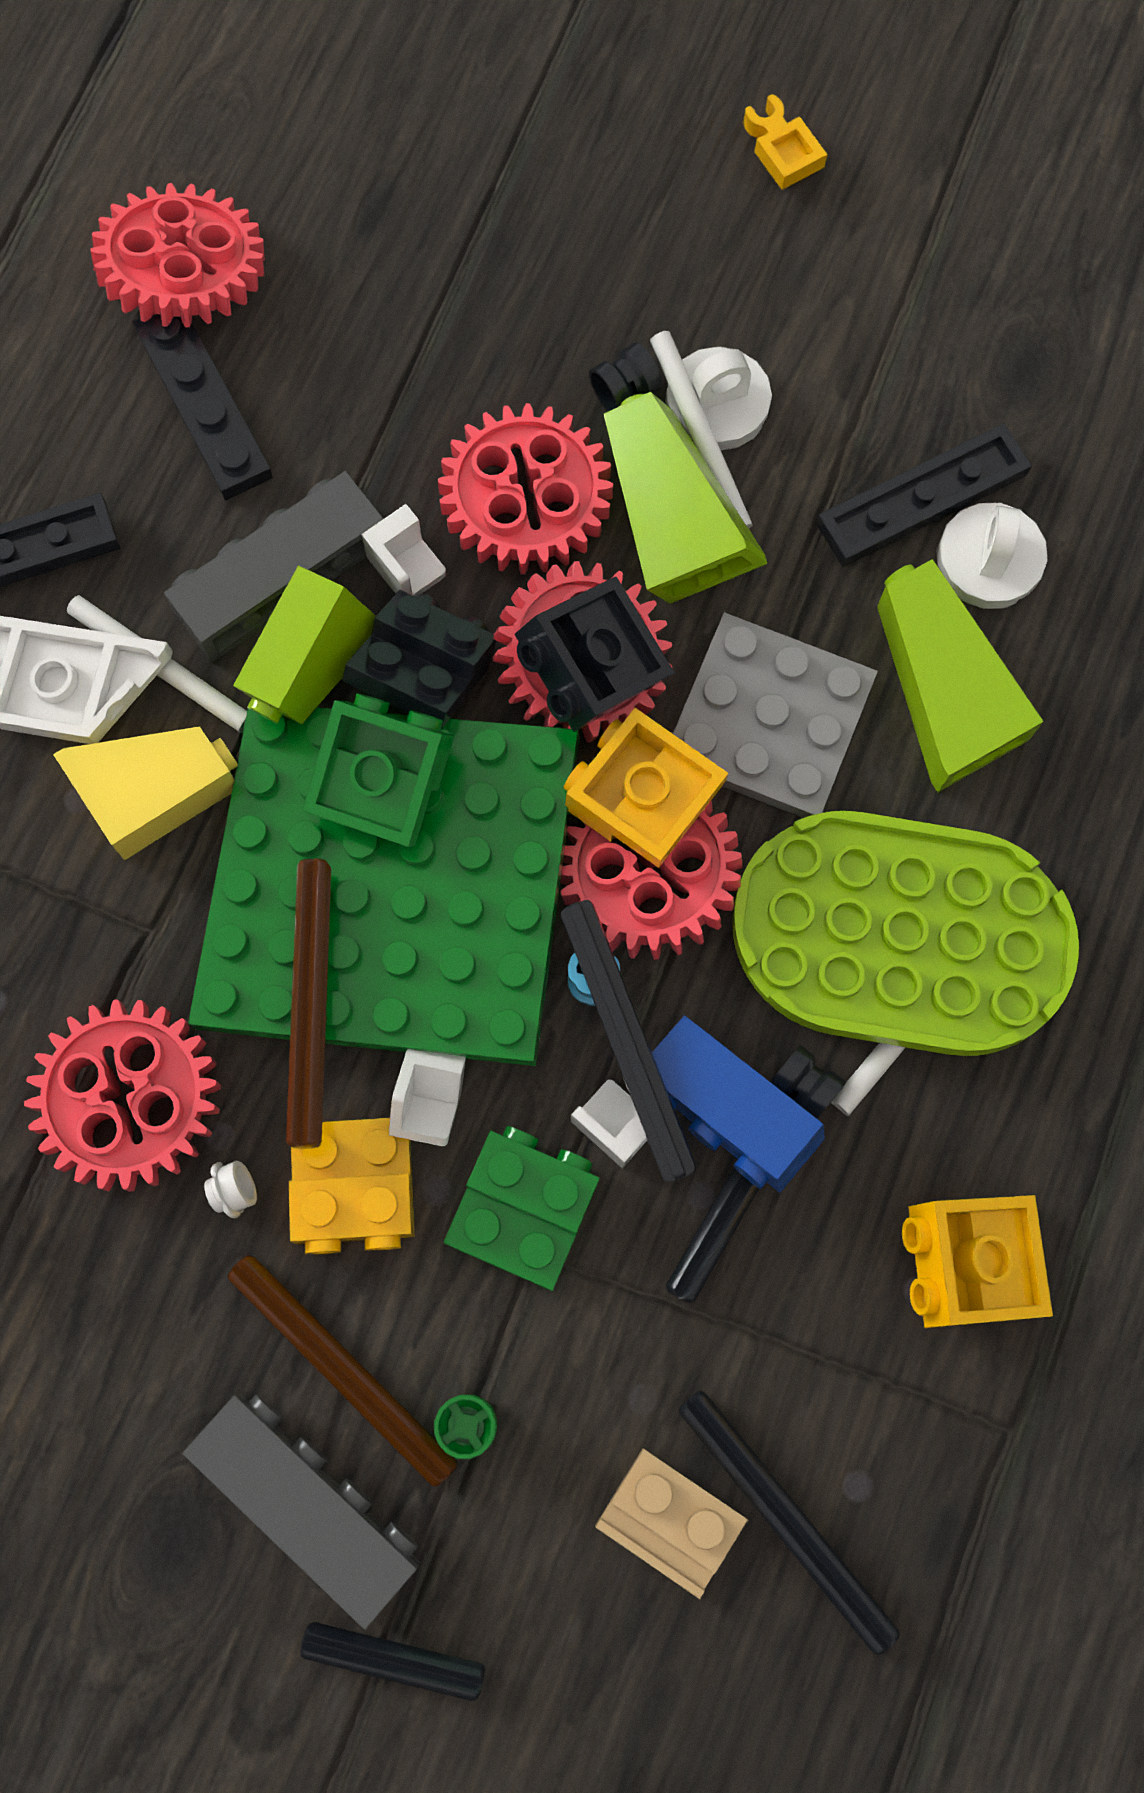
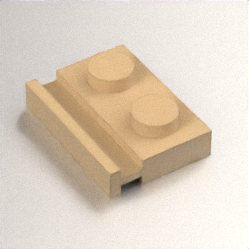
M642 1448L611 1498L607 1508L595 1524V1527L700 1599L705 1592L704 1589L713 1574L717 1572L748 1519Z

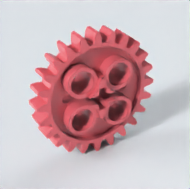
M168 183L165 194L158 195L151 186L146 187L147 198L141 200L129 193L127 194V208L113 203L110 205L112 218L100 217L98 219L100 231L92 232L94 247L90 248L99 287L106 288L109 301L120 299L122 312L128 313L139 307L141 321L143 322L149 320L154 314L161 315L162 325L165 327L170 324L173 316L181 317L184 326L190 327L192 316L200 315L207 324L212 323L211 311L217 309L222 314L230 316V301L246 305V291L257 292L259 289L258 277L264 276L263 260H265L263 238L259 237V225L257 222H249V211L246 208L235 211L234 199L232 197L226 198L219 203L216 202L215 189L211 188L203 196L196 195L194 184H190L184 193H177L174 185Z
M526 403L522 417H515L508 405L503 406V420L498 422L487 412L483 413L484 429L481 431L470 424H466L464 428L467 443L452 439L450 445L451 454L454 458H442V473L445 476L438 478L439 494L444 496L439 499L442 515L449 516L447 518V526L450 534L462 532L460 535L461 548L467 550L478 544V562L482 564L494 554L498 557V570L502 572L508 566L510 560H516L522 575L526 574L529 562L537 560L539 567L544 573L548 572L549 557L556 556L565 566L568 565L570 547L585 554L588 544L586 535L600 537L602 523L599 519H609L610 503L606 500L613 498V483L607 481L611 478L610 462L601 461L603 459L602 443L589 445L590 429L585 427L573 433V416L569 414L559 423L553 421V407L550 406L546 408L541 418L534 417L530 403ZM514 448H519L523 456L529 491L533 493L534 511L540 525L538 530L530 527L525 496L521 484H518L517 464L511 451ZM541 455H551L557 460L543 464L537 462L535 458ZM489 466H499L505 469L497 475H488L482 472ZM553 502H563L569 505L570 508L563 512H554L549 510L547 506ZM502 513H510L517 517L515 521L507 524L494 520L497 515Z
M579 561L573 562L568 569L566 577L557 564L552 565L547 572L546 581L535 573L527 582L529 592L519 587L511 597L516 607L506 605L499 616L509 626L499 627L494 633L493 639L507 646L497 650L493 656V661L500 664H508L509 668L501 674L498 682L499 684L515 683L517 689L508 701L510 704L523 700L527 701L529 707L523 718L526 721L531 720L540 713L545 717L543 727H554L559 723L563 725V728L571 729L568 722H561L551 714L547 705V694L549 691L538 673L526 670L519 661L517 655L519 641L514 634L536 615L607 581L603 579L602 565L599 563L594 566L588 576H584ZM618 571L613 577L617 576L620 583H622L623 572ZM638 583L628 589L626 593L661 651L665 654L672 648V642L659 640L656 635L667 625L666 620H650L648 614L655 608L657 603L653 600L640 605L636 598L642 586ZM661 682L624 702L612 712L584 726L582 730L587 743L594 741L598 737L600 726L605 732L615 719L623 723L634 708L647 715L655 707L650 696L658 697L666 689L665 684Z
M710 801L661 864V878L660 874L653 870L656 866L630 847L627 851L622 846L611 843L584 822V828L568 826L567 834L569 841L575 846H565L563 862L567 865L562 866L560 881L561 884L568 885L560 891L564 904L570 905L575 902L590 900L594 904L603 930L606 932L605 935L612 952L624 941L627 944L629 957L635 959L641 945H649L654 960L660 957L662 944L670 943L676 954L680 955L683 951L681 938L688 935L694 942L699 945L703 944L704 940L701 930L703 924L717 930L722 927L721 917L716 909L724 911L734 910V898L727 891H737L738 887H741V876L733 872L743 868L741 853L733 851L738 847L736 831L724 832L728 827L727 815L723 812L711 816L713 808L712 801ZM687 858H697L704 862L702 867L692 872H683L676 868L682 860ZM638 859L647 867L642 872H640ZM608 865H618L623 868L622 872L615 878L601 879L596 876L599 870ZM672 885L675 889L689 894L686 899H681L672 892L670 886ZM659 898L666 902L664 908L656 913L649 914L638 910L641 903L647 899Z
M118 999L113 1000L110 1016L107 1017L96 1006L91 1005L88 1012L90 1023L83 1025L70 1016L67 1018L68 1027L72 1033L65 1039L55 1033L48 1035L51 1043L57 1049L53 1056L36 1053L34 1058L45 1066L46 1070L44 1075L27 1077L26 1082L41 1089L40 1096L24 1101V1106L41 1112L42 1116L28 1125V1128L36 1134L49 1133V1136L38 1147L39 1151L46 1155L61 1151L54 1168L65 1173L77 1165L74 1181L86 1185L97 1172V1186L104 1191L111 1190L117 1176H119L123 1190L128 1192L135 1191L139 1174L142 1175L148 1184L157 1186L159 1185V1167L164 1166L170 1172L178 1175L181 1171L176 1156L181 1151L194 1158H197L199 1155L196 1147L190 1142L194 1135L211 1137L212 1132L200 1121L202 1115L219 1114L220 1111L217 1106L205 1099L207 1094L220 1090L221 1084L216 1080L204 1078L203 1076L217 1066L216 1061L211 1056L196 1058L207 1043L199 1035L184 1041L191 1026L181 1018L169 1027L171 1012L163 1006L150 1019L149 1007L142 1000H137L130 1015H128L124 1004ZM141 1045H153L155 1056L150 1066L141 1071H133L130 1059L135 1049ZM108 1047H113L114 1060L119 1079L135 1090L126 1095V1100L133 1118L143 1135V1140L139 1144H135L133 1141V1129L128 1111L113 1101V1099L121 1095V1090L115 1074L105 1057V1050ZM96 1065L99 1075L96 1084L90 1090L78 1093L75 1088L77 1074L86 1066ZM161 1098H171L174 1107L171 1118L163 1125L151 1126L148 1113L152 1104ZM114 1119L117 1127L114 1140L105 1147L96 1148L93 1143L94 1129L103 1120Z

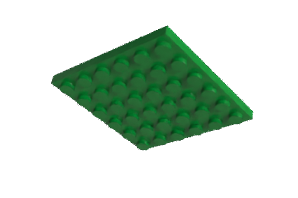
M317 707L303 724L282 715L277 724L248 708L188 1025L194 1030L290 1040L297 865L303 859L316 858L326 860L331 867L325 1044L406 1052L407 1049L463 1056L466 1059L536 1066L570 814L568 807L565 805L567 791L563 787L567 778L576 767L580 739L578 730L573 732L572 729L449 719L440 730L454 735L438 791H431L416 845L407 847L302 811L332 709ZM390 714L405 720L408 718V715Z

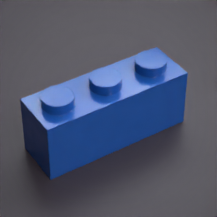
M685 1015L652 1052L673 1108L692 1122L688 1130L712 1151H716L721 1145L738 1160L733 1166L756 1187L761 1189L768 1183L781 1193L825 1140L824 1124Z

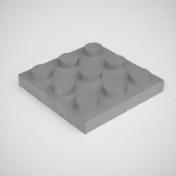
M724 612L673 734L728 772L727 780L722 787L802 818L822 813L878 671Z

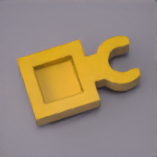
M772 94L767 97L766 112L769 117L758 116L751 106L745 108L744 127L751 136L758 138L756 140L755 153L781 190L825 167L827 159L825 150L800 116L788 123L783 118L784 106L777 96Z

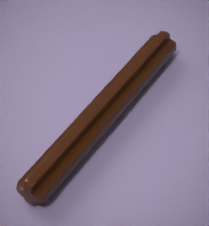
M316 858L303 859L297 865L286 1142L289 1146L296 1149L317 1148L322 1143L331 867L326 860Z
M247 1255L234 1265L228 1274L229 1281L432 1486L437 1487L441 1485L457 1466L456 1460L445 1453L432 1435L255 1257Z

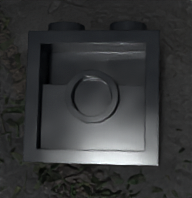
M617 576L536 615L514 634L519 641L517 645L519 661L526 670L538 673L549 691L547 694V705L551 714L561 722H568L573 732L612 712L624 702L663 682L675 673Z
M399 590L375 617L371 636L345 664L342 681L380 700L389 702L390 705L407 713L412 710L443 720L442 729L489 669L496 640L493 639L494 634L489 632L485 623L475 617L461 619L440 609L437 601L427 594L413 596Z

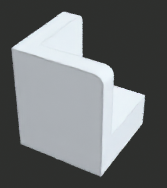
M407 504L361 534L368 560L395 594L399 590L413 596L422 594L445 578V567L423 541L419 519Z
M407 1049L392 1096L390 1136L438 1146H446L448 1144L461 1096L466 1057Z
M607 1080L582 1108L579 1106L571 1114V1123L622 1169L648 1141L630 1095L613 1080Z

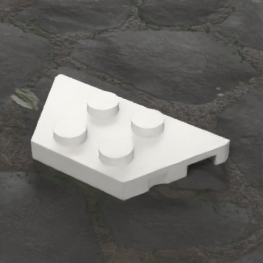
M0 616V729L86 744L98 743L169 662L173 650L167 642Z

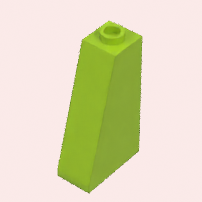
M649 392L647 394L631 396L625 399L621 406L604 413L646 588L649 592L671 604L767 564L761 547L670 407L652 392Z
M932 559L916 569L912 564H909L890 575L884 583L886 586L877 609L931 783L936 791L940 792L1029 741L1044 721Z

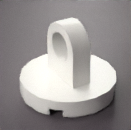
M724 347L700 349L682 359L720 450L738 448L754 439L767 419L772 398L768 376L757 361L738 349ZM668 384L665 403L674 411L692 439Z
M978 503L961 510L946 525L936 551L937 566L957 596L963 602L983 609L1006 608L1016 604L1019 599L1024 598L1027 594L1029 595L1041 580L1048 561L1046 540L1037 524L1021 510L1002 503Z

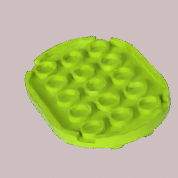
M831 811L804 817L795 821L793 826L780 832L770 841H766L754 854L742 875L741 887H738L732 916L735 948L746 976L764 1000L788 1019L806 1028L830 1035L957 1056H977L1005 1050L1022 1042L1039 1030L1058 1011L1070 991L1077 970L1079 939L1075 917L1063 890L1058 892L1051 880L1038 867L1040 862L1019 846L1005 839L978 831L855 811Z

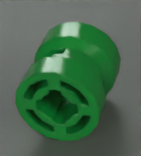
M462 1394L449 1399L439 1409L434 1420V1434L438 1445L446 1454L457 1459H471L481 1455L493 1443L497 1433V1417L493 1407L485 1399L476 1395Z

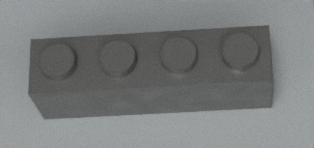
M344 471L334 479H324L310 489L307 497L289 509L283 508L273 512L266 518L262 527L244 539L239 538L227 543L221 548L216 558L201 568L190 569L182 573L175 579L172 587L163 593L175 616L212 663L266 626L298 565L333 581L367 558L361 534L383 520V518L347 472Z
M245 1394L234 1395L182 1454L365 1630L421 1564L413 1555L418 1545L396 1523L391 1521L384 1528L367 1511L373 1502L353 1482L345 1478L339 1485L324 1471L322 1467L328 1460L309 1440L300 1436L294 1442L277 1426L283 1420L282 1415L259 1394H256L251 1400Z

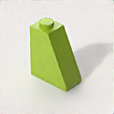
M298 565L233 686L252 698L247 708L264 718L278 724L281 716L284 715L303 724L343 678L345 664L371 636L376 616L344 586Z

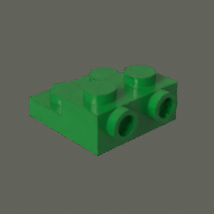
M357 693L354 703L334 700L302 811L407 847L415 846L431 791H438L454 735L440 731L443 720L427 714L410 710L407 720L387 714L390 703L371 696Z
M506 1126L503 1135L490 1130L466 1184V1192L443 1243L553 1292L598 1186L600 1177L590 1174L593 1163L577 1154L561 1149L556 1159L535 1150L539 1140L519 1129Z

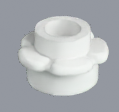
M234 1161L225 1166L221 1162L212 1165L210 1171L212 1178L207 1179L204 1184L208 1202L216 1212L221 1213L224 1211L230 1218H238L245 1208L254 1205L257 1201V1192L252 1176L240 1161Z

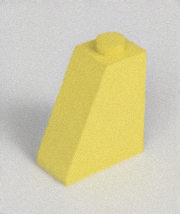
M200 727L63 748L53 754L110 844L124 860L230 795L235 781L230 771L238 766L222 739L219 738L211 743Z

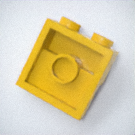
M634 708L623 723L615 719L608 726L597 745L601 751L589 765L582 761L571 772L563 787L567 791L565 805L571 814L610 842L614 837L618 838L659 868L726 782L728 772L637 708Z
M390 1118L322 1122V1143L319 1147L312 1149H296L291 1147L292 1181H289L290 1242L297 1245L305 1244V1254L341 1252V1242L365 1240V1250L400 1249L401 1238L415 1237L411 1140L389 1135Z
M1035 1195L932 1201L908 1206L910 1217L903 1223L902 1240L907 1251L915 1254L918 1278L911 1284L910 1301L914 1311L918 1315H923L924 1328L1053 1316Z

